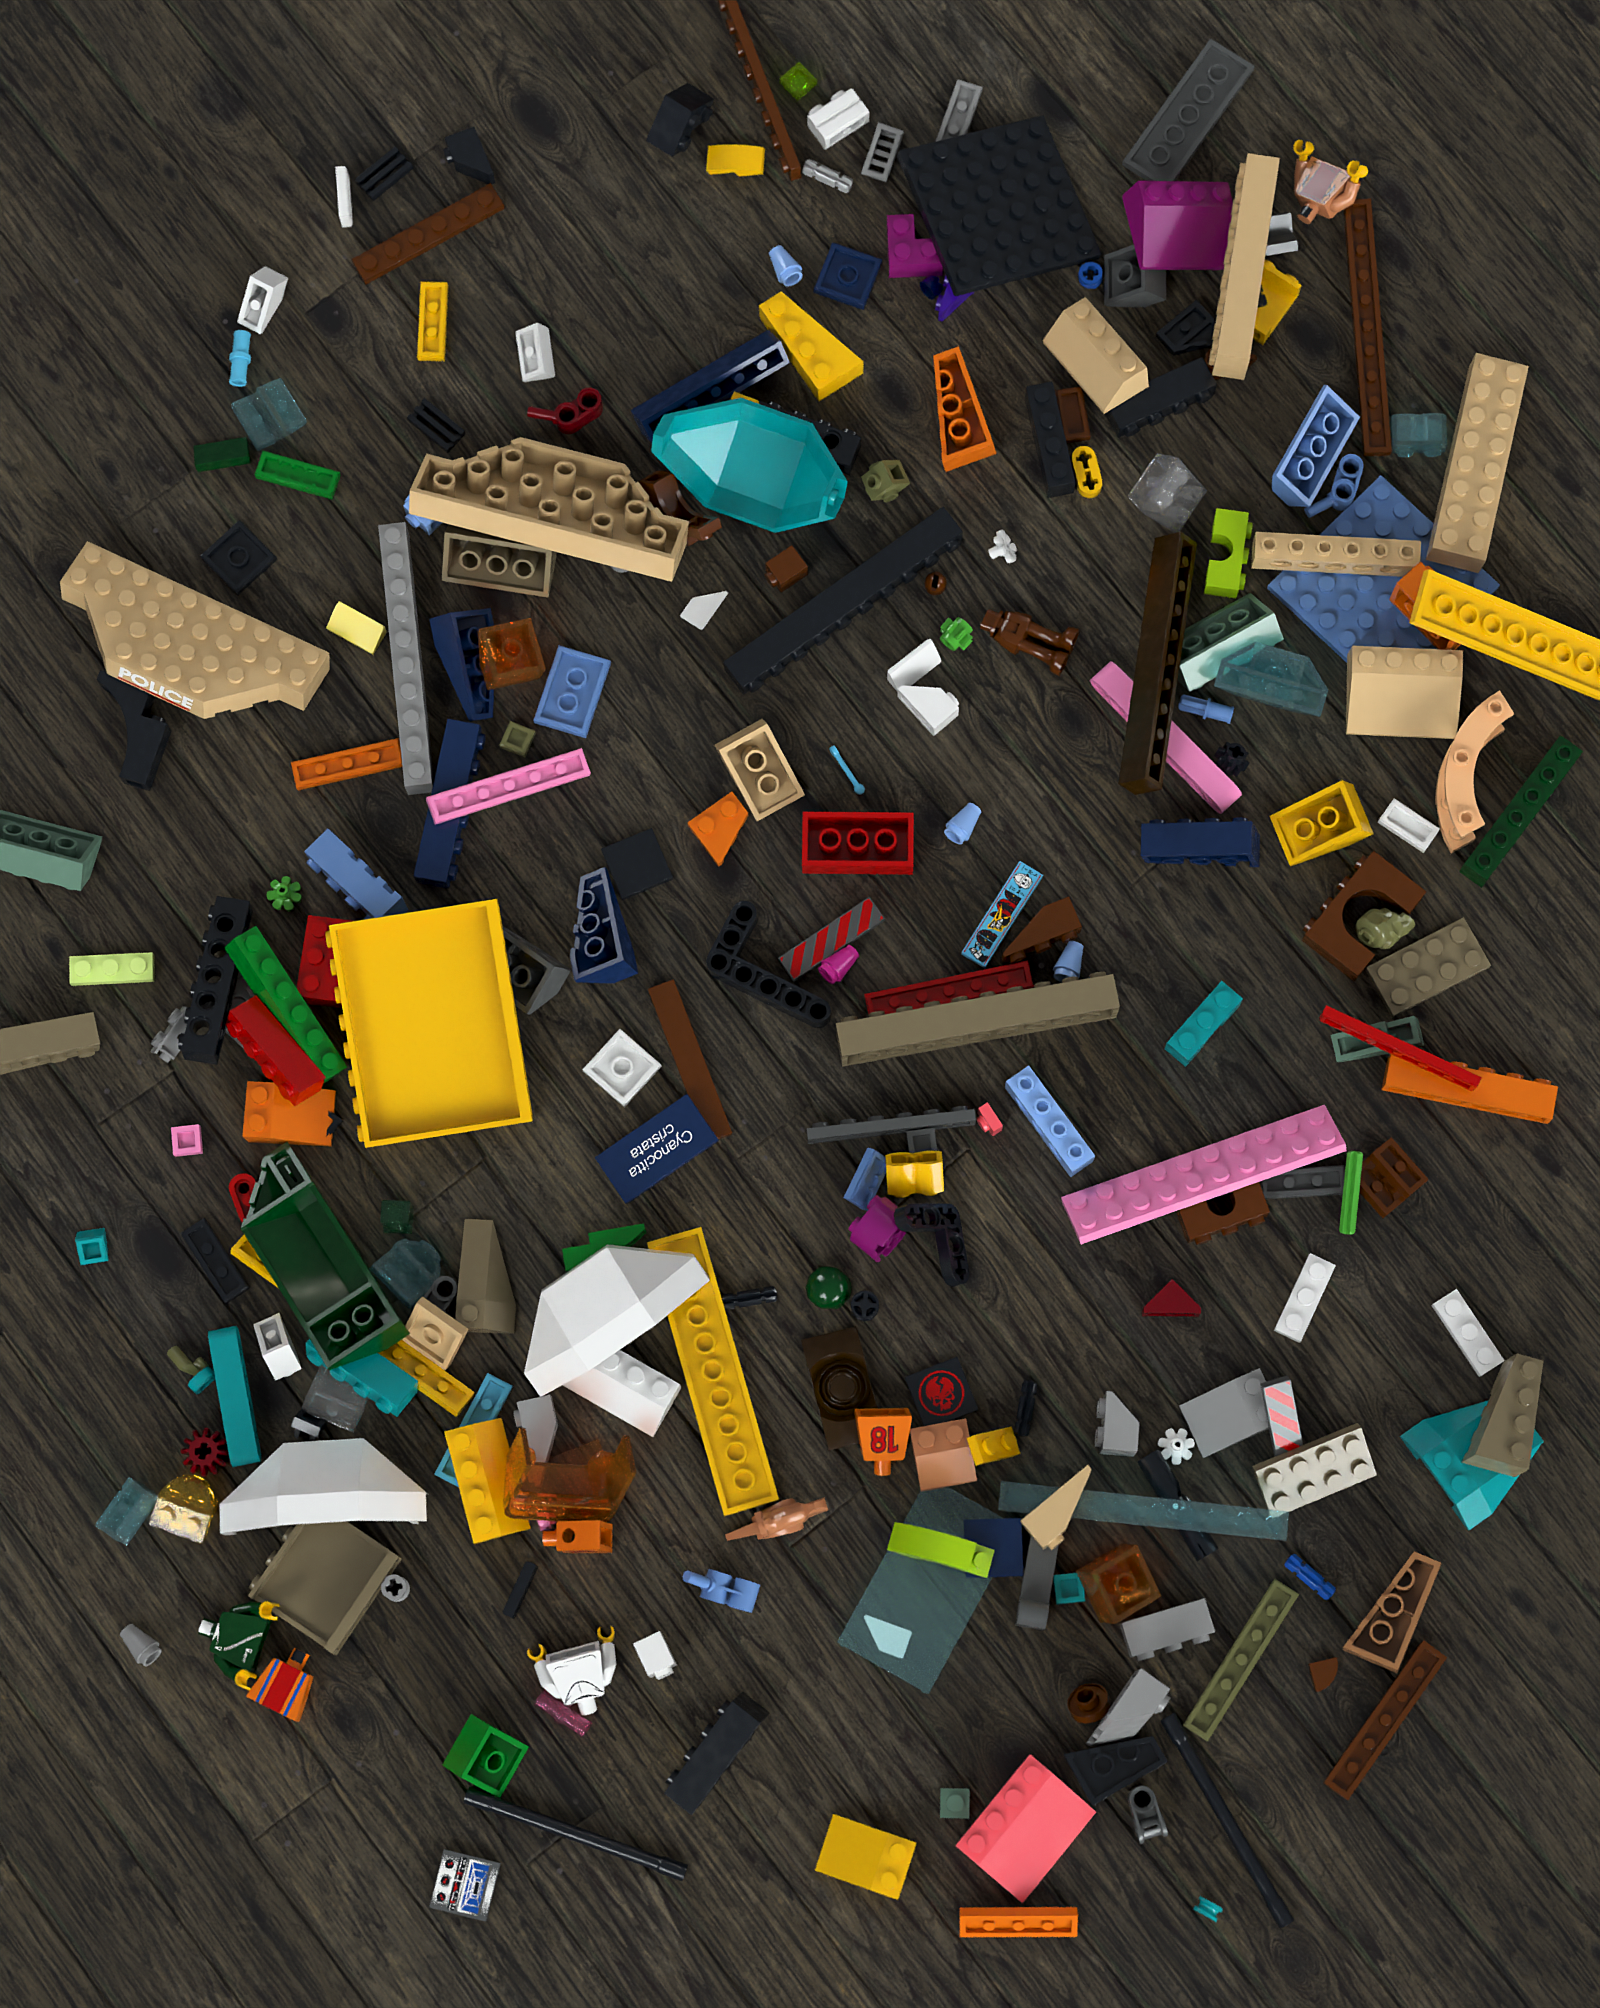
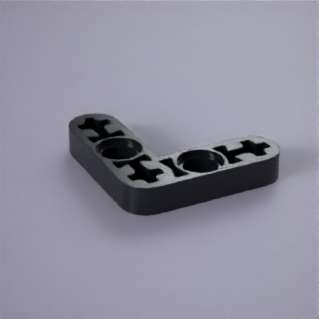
M919 1203L898 1207L894 1212V1221L901 1231L935 1232L941 1272L945 1283L951 1287L966 1283L969 1279V1267L960 1215L957 1208L952 1204ZM925 1211H926L927 1214L929 1215V1219H930V1223H929V1224L927 1223V1221H926V1219H925V1215H924ZM941 1215L946 1216L947 1219H941ZM907 1216H913V1220L908 1219ZM949 1239L953 1244V1252L951 1251L948 1244Z

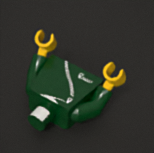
M251 1601L235 1605L229 1612H222L219 1622L204 1618L201 1622L198 1634L212 1639L209 1651L214 1653V1662L225 1676L235 1681L237 1686L248 1691L251 1688L247 1687L246 1682L250 1677L257 1678L253 1673L255 1672L271 1623L278 1618L271 1614L273 1607L280 1606L278 1603Z

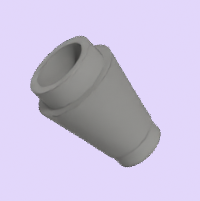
M133 1624L126 1626L120 1633V1637L138 1664L142 1663L144 1666H148L160 1656L162 1650L159 1648V1643Z

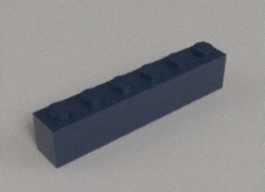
M767 330L630 411L641 433L652 443L653 434L664 414L723 402L731 398L733 392L739 393L789 364L790 361L781 341Z
M447 719L431 795L472 783L473 776L478 775L480 760H477L478 750H483L486 737L485 734H482L480 724ZM428 807L414 872L416 883L449 889L450 882L455 881L458 866L454 865L456 854L460 855L462 852L463 839L460 838L462 828L466 829L469 814L435 825Z

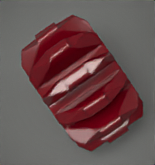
M204 1428L202 1437L197 1430H194L192 1433L195 1440L192 1441L189 1438H185L184 1442L190 1445L189 1449L183 1448L180 1451L181 1454L189 1455V1457L182 1461L183 1465L188 1466L192 1464L190 1472L193 1474L197 1473L200 1469L202 1477H207L208 1469L214 1475L218 1474L216 1465L219 1464L222 1467L227 1465L225 1461L221 1460L222 1456H229L228 1450H221L227 1445L226 1439L218 1441L221 1433L215 1431L211 1435L209 1428ZM208 1445L207 1448L211 1450V1454H207L204 1459L203 1456L199 1455V1452L205 1450V1446Z

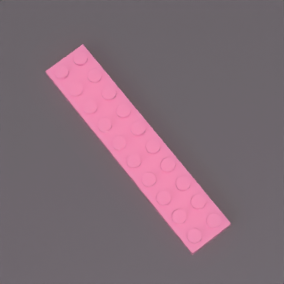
M1324 1104L1061 1197L1062 1204L1080 1244H1084L1347 1151L1346 1143Z

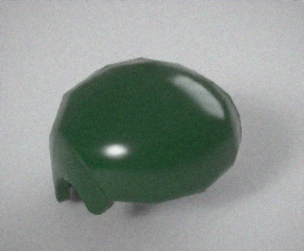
M829 1266L820 1267L809 1275L805 1287L809 1300L815 1306L822 1309H838L849 1300L852 1290L850 1279L840 1269Z

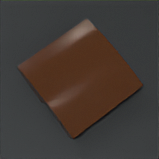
M1391 1137L1362 1161L1359 1192L1382 1218H1385L1429 1179Z

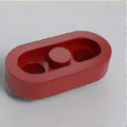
M244 1173L234 1176L229 1184V1192L241 1222H243L244 1218H247L250 1208L249 1200L254 1184L257 1182L251 1175ZM249 1185L247 1193H240L241 1186Z

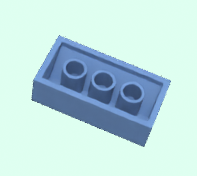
M1323 385L1272 476V491L1288 506H1311L1360 418L1328 385Z

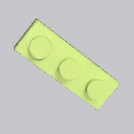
M153 952L69 956L70 984L72 986L155 982Z

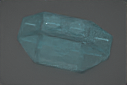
M1254 642L1222 659L1214 687L1238 697L1290 712L1321 717L1328 693V688L1309 657Z

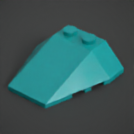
M1488 1401L1424 1419L1400 1436L1416 1460L1420 1458L1450 1498L1454 1504L1451 1508L1468 1531L1495 1511L1519 1477V1475L1512 1477L1462 1463L1465 1453L1470 1448L1471 1438L1479 1426L1482 1418L1481 1414ZM1535 1429L1531 1458L1543 1443V1439Z

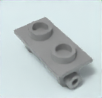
M182 1006L180 1010L176 1008L167 1020L170 1024L164 1033L159 1031L151 1042V1045L154 1047L150 1052L157 1054L158 1051L162 1052L159 1058L166 1063H169L171 1059L174 1060L180 1051L178 1049L179 1040L177 1036L185 1033L187 1024L184 1023V1016L187 1007Z

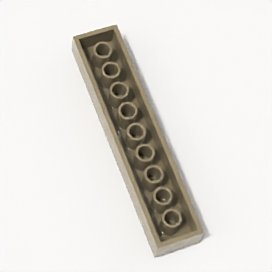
M1096 972L1090 974V978L1079 980L1076 976L1062 979V983L1051 985V982L1046 981L1035 984L1034 988L1023 990L1022 986L1012 987L1006 990L1007 993L996 995L995 991L979 994V998L968 1000L967 996L951 999L952 1003L947 1004L933 1001L925 1003L924 1008L913 1009L912 1006L897 1008L896 1013L885 1014V1011H877L868 1014V1018L857 1019V1016L844 1017L840 1023H836V1036L842 1067L1116 1018L1120 1005L1114 975H1106V972Z

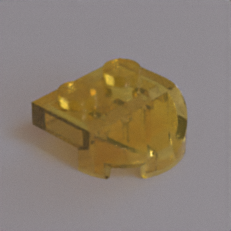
M186 1474L170 1481L157 1496L149 1525L202 1544L206 1539L212 1517L216 1513L218 1506L217 1498L214 1497L213 1492L209 1488L210 1484L205 1479L191 1474Z

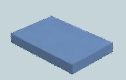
M558 645L533 720L534 723L586 738L611 665V660Z

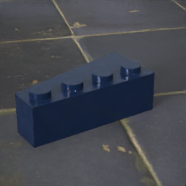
M1242 817L1233 818L1232 822H1221L1217 818H1207L1204 822L1178 819L1177 823H1166L1165 820L1154 819L1150 820L1149 823L1141 825V857L1145 863L1183 864L1184 859H1189L1190 863L1197 865H1208L1211 863V860H1217L1218 863H1223L1224 866H1236V863L1239 861L1249 862V867H1259L1260 834L1252 821Z

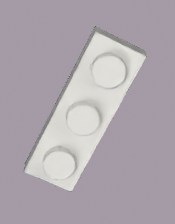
M1311 1253L1308 1255L1274 1331L1299 1343L1301 1342L1336 1265Z
M1457 1289L1432 1304L1435 1312L1479 1377L1504 1362V1359Z

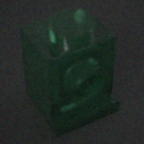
M382 1200L380 1223L384 1226L383 1233L412 1234L414 1206L410 1201Z

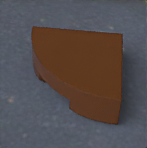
M1337 1657L1308 1664L1315 1693L1324 1690L1333 1682L1338 1670Z

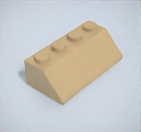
M1086 297L1063 310L1043 339V344L1104 414L1149 387L1148 372L1145 364Z

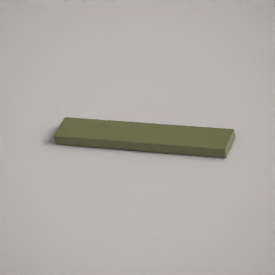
M1273 1579L1183 1723V1727L1208 1742L1299 1596L1297 1592L1277 1579Z

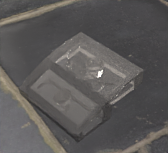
M321 1365L301 1410L354 1432L365 1411L369 1398L359 1396L353 1390L352 1385L345 1380L339 1382L330 1374V1370Z

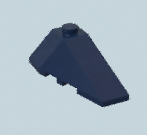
M491 608L450 612L429 619L436 650L469 721L493 718L494 685L491 682V669L495 668V659H492V645L496 644V631Z
M603 867L581 876L576 906L579 909L577 924H574L573 928L575 942L574 948L570 950L574 981L577 983H616L638 974L634 950L607 868Z

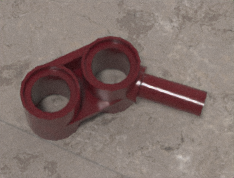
M592 387L584 388L579 392L576 399L559 404L555 411L529 406L527 417L553 421V424H556L562 433L573 434L602 414L603 404L601 395ZM588 400L597 402L593 407L584 406V403ZM565 415L574 416V419L569 422L561 420Z

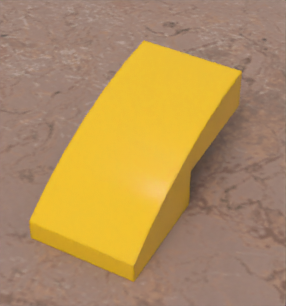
M749 145L708 146L706 171L710 175L735 172L739 177L763 174L765 149Z

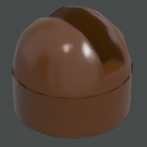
M939 572L928 574L925 578L926 591L931 595L942 594L946 589V578ZM934 577L939 578L937 588L932 587Z

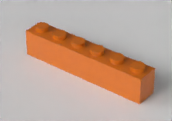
M1392 1054L1387 1058L1382 1084L1383 1091L1548 1124L1553 1119L1558 1086L1551 1085L1549 1080L1537 1078L1534 1081L1524 1080L1522 1075L1516 1073H1507L1505 1076L1495 1074L1496 1071L1491 1068L1479 1067V1070L1468 1068V1065L1465 1063L1451 1062L1482 1077L1478 1087L1474 1091H1469Z

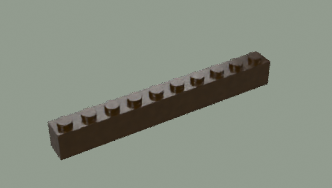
M1181 531L1157 537L1154 540L1118 782L1119 785L1134 795L1162 790L1197 543Z

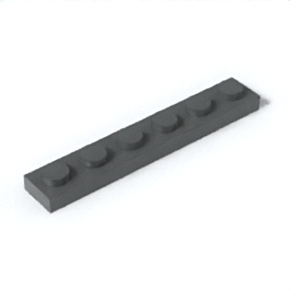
M957 1106L951 1108V1112L940 1113V1109H931L924 1111V1115L912 1116L911 1112L896 1114V1118L884 1119V1116L868 1117L866 1122H857L856 1119H845L840 1121V1125L829 1126L828 1122H818L812 1124V1128H807L808 1144L907 1133L906 1131L929 1128L937 1130L975 1125L976 1122L975 1109L968 1110V1106Z

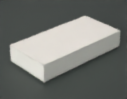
M340 166L336 167L339 218L342 227H352L350 178L347 168Z
M1395 798L1377 822L1423 853L1440 830V828Z

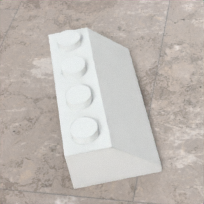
M618 1350L588 1372L563 1384L564 1387L651 1437H654L681 1390L679 1383L621 1350Z

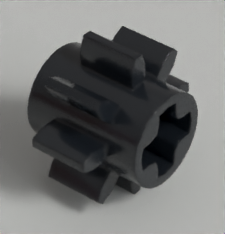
M1226 742L1223 748L1219 747L1214 754L1218 759L1215 764L1226 775L1237 777L1249 765V762L1245 760L1249 753L1239 743L1230 744Z

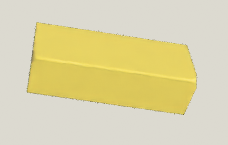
M340 601L336 604L326 627L327 630L372 655L387 633L385 626Z

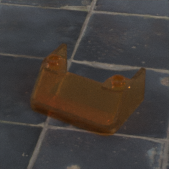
M520 1428L506 1459L503 1495L504 1512L507 1517L512 1519L610 1521L614 1517L636 1474L629 1435L623 1436L615 1453L600 1451L589 1459L587 1465L535 1462L536 1454L528 1445L526 1428Z

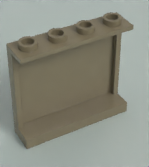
M347 1521L297 1524L295 1528L291 1526L282 1537L284 1544L278 1552L274 1550L265 1563L268 1567L263 1575L260 1576L258 1574L249 1586L251 1592L248 1596L261 1603L265 1601L278 1603L280 1606L273 1607V1613L322 1645L323 1648L332 1654L337 1655L381 1591V1584L385 1578L393 1573L402 1558Z

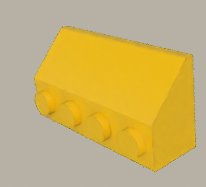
M502 1418L445 1431L473 1543L478 1544L531 1529Z

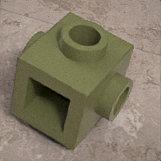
M900 460L878 461L869 467V471L861 476L871 501L883 500L884 502H890L899 496L898 493L910 484Z

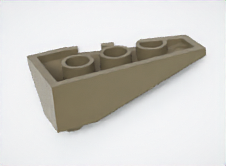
M465 1219L455 1320L468 1328V1332L515 1334L516 1303L493 1220Z

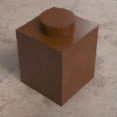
M792 545L765 563L766 573L764 576L771 587L777 586L781 593L808 575V566Z

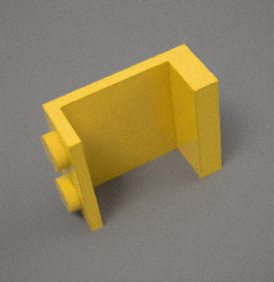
M1266 259L1262 274L1261 285L1263 291L1261 293L1262 295L1265 294L1267 305L1257 308L1253 339L1264 345L1294 303L1301 289V284L1298 283L1294 276L1283 274L1276 269L1272 262Z

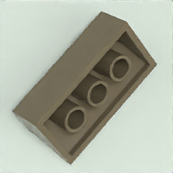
M448 524L444 534L442 581L549 597L557 552Z

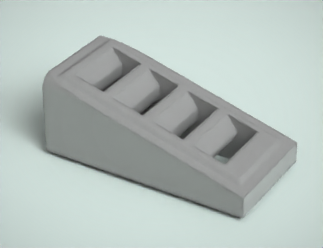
M878 122L861 172L862 175L887 182L904 135L903 130ZM881 135L895 139L894 143L881 140ZM878 145L890 148L891 152L888 153L876 148ZM874 154L888 158L887 163L873 159ZM873 164L885 168L884 173L869 169L870 165Z

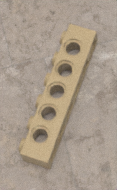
M1256 532L1252 542L1251 568L1404 577L1420 562L1421 541Z

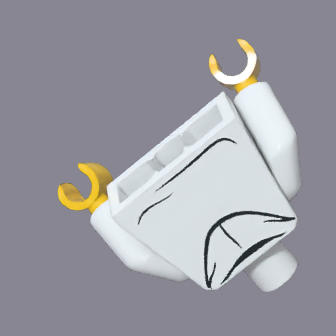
M610 1626L611 1635L607 1638L601 1636V1629L599 1627L597 1630L599 1641L548 1655L545 1647L538 1644L541 1653L537 1657H533V1652L530 1648L527 1650L529 1658L536 1662L534 1667L541 1686L553 1697L562 1698L565 1705L578 1703L581 1715H588L597 1711L594 1698L602 1696L604 1694V1687L611 1682L616 1667L615 1647L611 1643L615 1636L612 1626Z

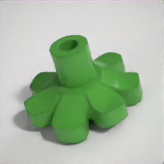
M284 876L281 883L277 880H273L270 883L274 890L267 892V899L274 901L272 903L274 909L280 910L284 906L285 910L289 912L294 910L292 902H301L302 896L297 893L301 890V885L298 882L291 884L290 877Z

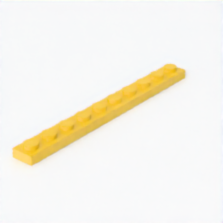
M244 1234L231 1248L230 1254L278 1288ZM400 1340L387 1350L379 1352L384 1358L418 1380V1390L455 1417L460 1414L474 1396V1391L403 1340Z

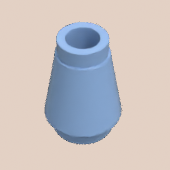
M776 246L771 249L769 256L771 257L778 281L783 283L784 286H792L799 282L802 278V267L783 246Z
M968 803L946 823L945 835L956 844H963L964 841H968L981 814L980 808L973 803Z
M1068 941L1067 946L1053 967L1055 972L1053 976L1057 981L1062 983V979L1075 976L1079 979L1084 948L1082 944L1076 941Z

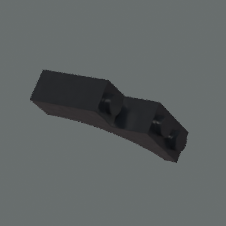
M100 670L97 681L118 702L127 726V751L119 777L124 784L150 791L169 740L171 729L165 723L166 720L159 716L150 715V718H148L156 696L110 676L106 671Z

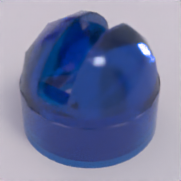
M931 275L920 282L921 291L930 300L936 298L943 291V283H938L940 278Z

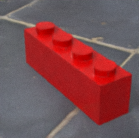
M257 995L229 1011L225 1024L229 1034L239 1040L244 1046L246 1054L250 1058L255 1059L268 1079H272L279 1088L283 1098L289 1100L295 1107L321 1091L325 1075Z

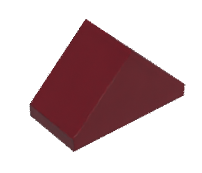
M1173 1279L1142 1309V1316L1199 1317L1201 1314V1307Z

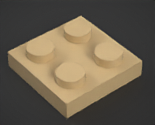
M422 1297L416 1303L405 1325L410 1334L402 1340L443 1370H446L451 1365L469 1329Z

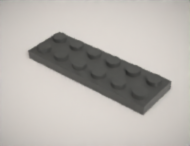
M1210 38L1127 154L1122 166L1146 181H1176L1248 80L1255 66Z

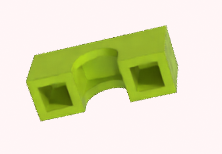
M1216 508L1211 543L1224 545L1229 550L1230 557L1223 561L1209 560L1204 594L1236 598L1238 591L1244 590L1246 574L1241 573L1242 564H1247L1249 548H1244L1245 539L1251 538L1253 525L1252 522H1248V512Z

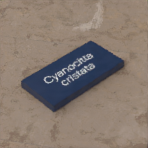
M686 1094L597 1155L595 1159L625 1204H628L717 1143L719 1139L689 1095Z

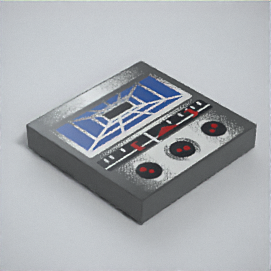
M444 1849L429 1908L486 1922L501 1863Z

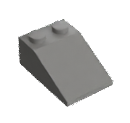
M1260 1368L1179 1405L1202 1458L1269 1429L1260 1383H1264L1266 1380Z

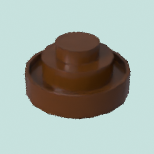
M1095 1683L1083 1684L1077 1687L1067 1700V1707L1072 1718L1079 1723L1085 1724L1094 1723L1102 1719L1108 1713L1111 1706V1700L1106 1689L1100 1684Z

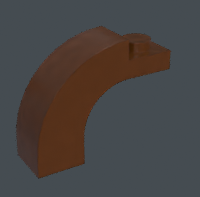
M658 470L638 481L649 495V501L654 508L658 507L663 515L689 521L686 546H690L699 540L709 539L713 536V532L722 528L719 517L701 515L686 503L680 493L676 478L671 472Z

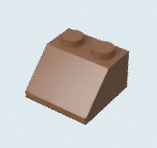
M966 1418L910 1429V1439L921 1492L977 1481L974 1459L967 1438L970 1436Z

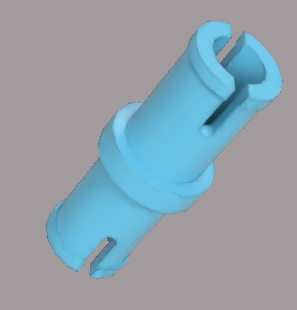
M237 330L233 333V351L229 355V361L231 362L229 383L233 386L242 387L247 384V366L251 362V356L249 355L251 334L248 331Z

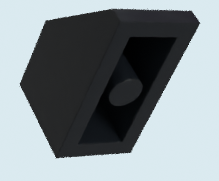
M475 127L444 137L447 146L443 148L445 158L448 164H454L456 172L486 184H495L492 168Z

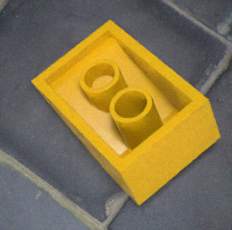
M1343 780L1270 815L1290 866L1345 848L1374 834L1354 785Z
M833 1814L815 1871L898 1900L916 1842Z

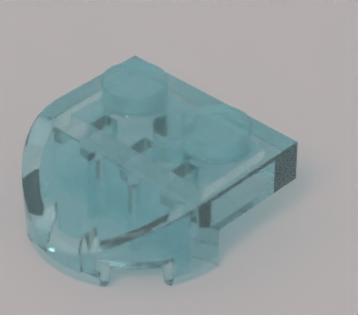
M406 1238L396 1242L390 1251L372 1264L370 1270L410 1309L427 1293L434 1281L439 1278L441 1259L436 1249L424 1240L419 1242L407 1241Z

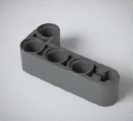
M1031 1535L1015 1626L1044 1631L1049 1612V1599L1058 1546L1053 1550L1049 1547L1043 1550Z

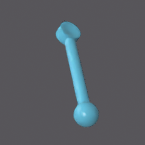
M833 745L829 750L854 785L855 793L858 795L863 794L865 787L858 783L840 756L837 748Z

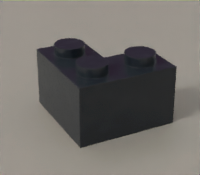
M686 83L666 94L646 141L671 157L680 152H685L692 140L690 138L692 130L699 124L706 123L713 112L711 106L714 98L690 83Z

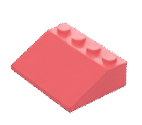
M1029 1754L955 1846L1023 1903L1094 1816L1096 1811Z

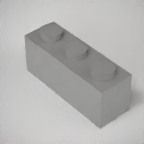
M1205 1598L1120 1624L1130 1658L1137 1656L1138 1661L1155 1657L1153 1651L1165 1648L1166 1653L1182 1649L1181 1643L1192 1640L1193 1645L1209 1641V1634L1215 1632Z

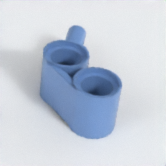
M1348 454L1341 458L1331 492L1327 494L1326 498L1304 509L1308 518L1330 507L1338 511H1344L1353 503L1364 465L1359 456ZM1351 466L1356 470V473L1348 474L1343 468ZM1344 491L1349 495V498L1342 499L1337 496L1336 492Z
M708 1569L706 1576L691 1571L684 1572L683 1581L701 1587V1598L720 1604H728L727 1606L752 1613L760 1588L759 1584L740 1578L732 1579L733 1576Z

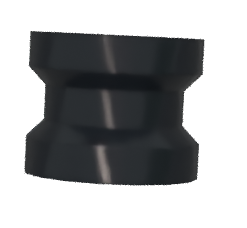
M870 1291L856 1293L851 1301L853 1316L863 1322L874 1319L879 1310V1301L876 1295Z

